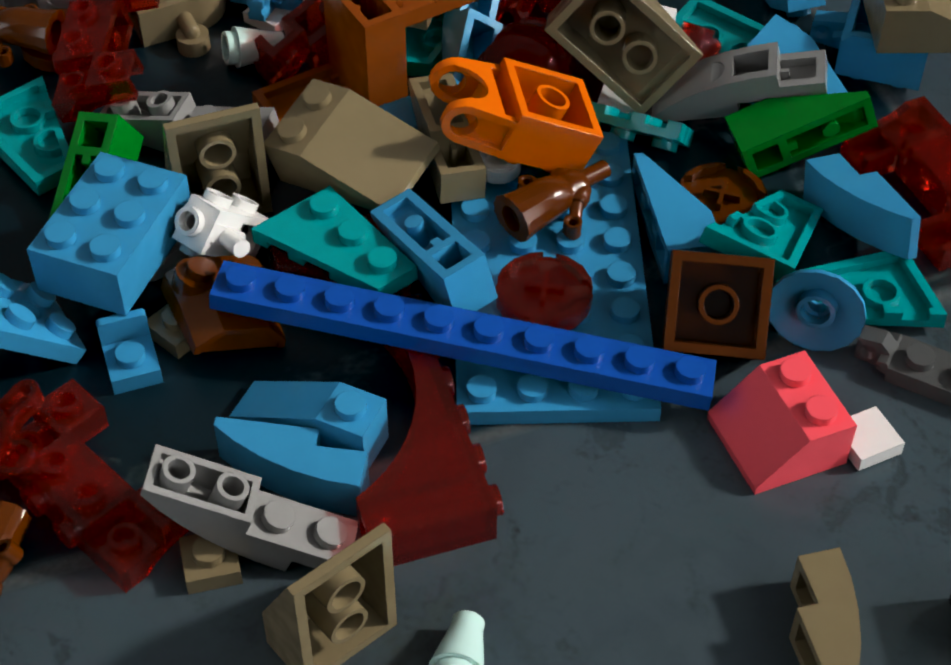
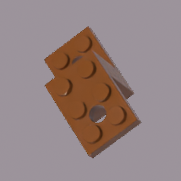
M323 0L328 63L252 91L253 103L257 102L259 107H274L280 122L312 79L351 89L377 106L407 97L405 28L458 9L477 0Z

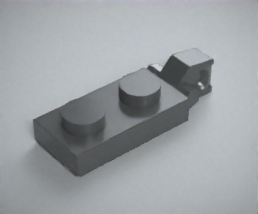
M865 325L857 340L854 353L855 358L875 365L877 370L885 374L884 381L951 407L950 352L909 336H903L900 333H890L887 330Z

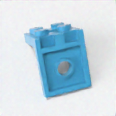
M0 273V349L77 365L87 349L75 332L76 327L74 323L65 316L58 305L56 295L38 290L35 281L26 283L11 279L5 274Z

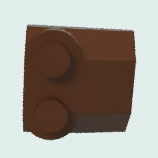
M234 255L195 256L182 259L177 263L176 267L164 273L160 289L193 355L201 354V352L275 346L277 348H284L286 338L280 323L209 309V294L223 260L265 268L255 257L250 255L242 258H237Z

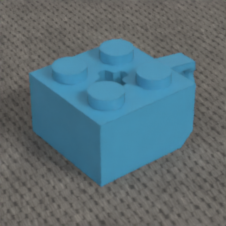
M852 0L849 12L816 11L810 36L815 42L839 49L834 69L836 74L853 79L883 83L896 88L919 91L928 53H876L863 0Z

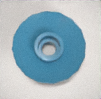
M800 269L784 275L773 285L769 321L777 333L793 345L811 351H833L848 346L860 336L867 318L865 301L856 287L840 275L821 269Z

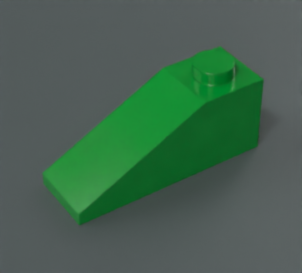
M868 91L768 98L725 116L734 145L745 168L759 178L878 127Z
M79 111L49 219L100 151L138 161L144 136L118 114Z

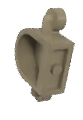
M119 0L144 48L176 39L179 53L189 58L200 57L209 52L211 42L208 28L216 24L223 17L226 10L225 0Z

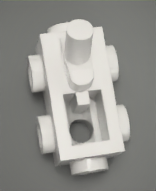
M207 187L203 196L191 193L188 202L178 210L174 219L176 229L172 238L181 243L179 250L190 257L232 255L237 258H242L246 255L255 257L261 245L253 242L251 228L269 218L257 212L259 204L252 199L238 193H233L230 197L218 190ZM245 225L248 226L247 235L242 232Z

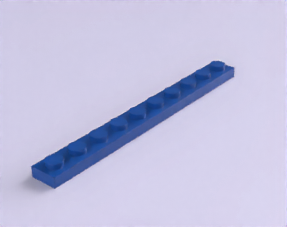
M223 260L209 294V309L706 411H709L713 398L717 360L226 260Z

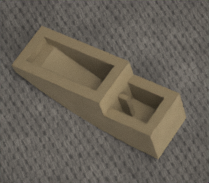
M452 73L443 75L439 81L443 85H457ZM429 76L408 78L418 131L437 141L440 146V150L428 165L440 204L485 198L486 166L480 152L447 139L443 134L439 118L448 103L437 98L431 91ZM464 114L455 116L450 123L458 128L469 125Z
M840 547L798 556L790 584L798 608L796 609L789 639L800 665H860L861 632L859 608L852 577Z

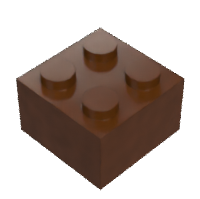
M671 249L662 348L674 352L765 360L775 259Z

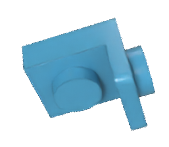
M143 308L131 310L127 316L115 314L96 320L114 395L164 383L150 334L147 316Z

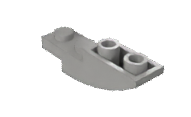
M778 42L734 49L697 61L652 106L651 117L661 119L663 123L668 122V119L687 121L718 118L739 111L740 103L759 102L768 98L827 94L828 61L826 49L780 54Z
M122 90L114 91L100 113L120 115L144 136L143 146L164 152L162 124L234 107L196 106L190 92ZM259 107L264 142L279 123L274 107Z
M155 444L140 493V496L160 512L200 537L233 553L282 571H286L291 562L312 568L318 567L355 542L359 522L261 491L259 489L262 477Z

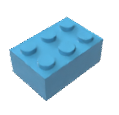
M100 151L26 249L38 290L127 316L177 242V240L172 238L176 229L174 219L178 210L190 198L187 175Z

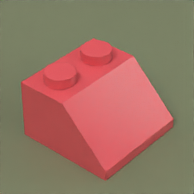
M805 350L760 364L707 413L709 423L754 495L846 464L857 428L856 423Z

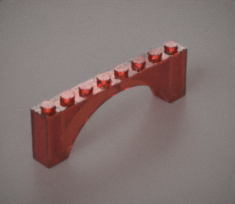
M370 213L362 215L382 233ZM272 244L268 247L271 270L337 283L329 278L328 271L309 262L302 266L288 259V252ZM412 283L393 294L421 300L419 295H411L409 289H411ZM382 344L403 370L412 390L415 410L407 438L398 455L387 470L370 487L356 497L358 529L361 537L384 522L391 529L394 566L496 539L497 516L504 514L502 497L496 484L488 485L484 475L487 473L485 455L479 443L472 444L468 434L471 433L468 413L464 404H455L453 399L455 386L449 367H440L438 362L440 356Z

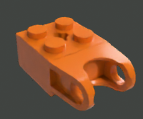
M450 57L438 62L430 71L428 78L431 91L437 98L448 103L439 118L442 132L447 139L457 144L495 156L511 164L520 163L551 173L557 168H568L578 171L584 169L604 138L583 79L506 57L502 59L500 64L462 57ZM449 72H460L464 75L462 81L455 86L439 83L441 77ZM464 114L469 125L458 128L450 123L455 116Z

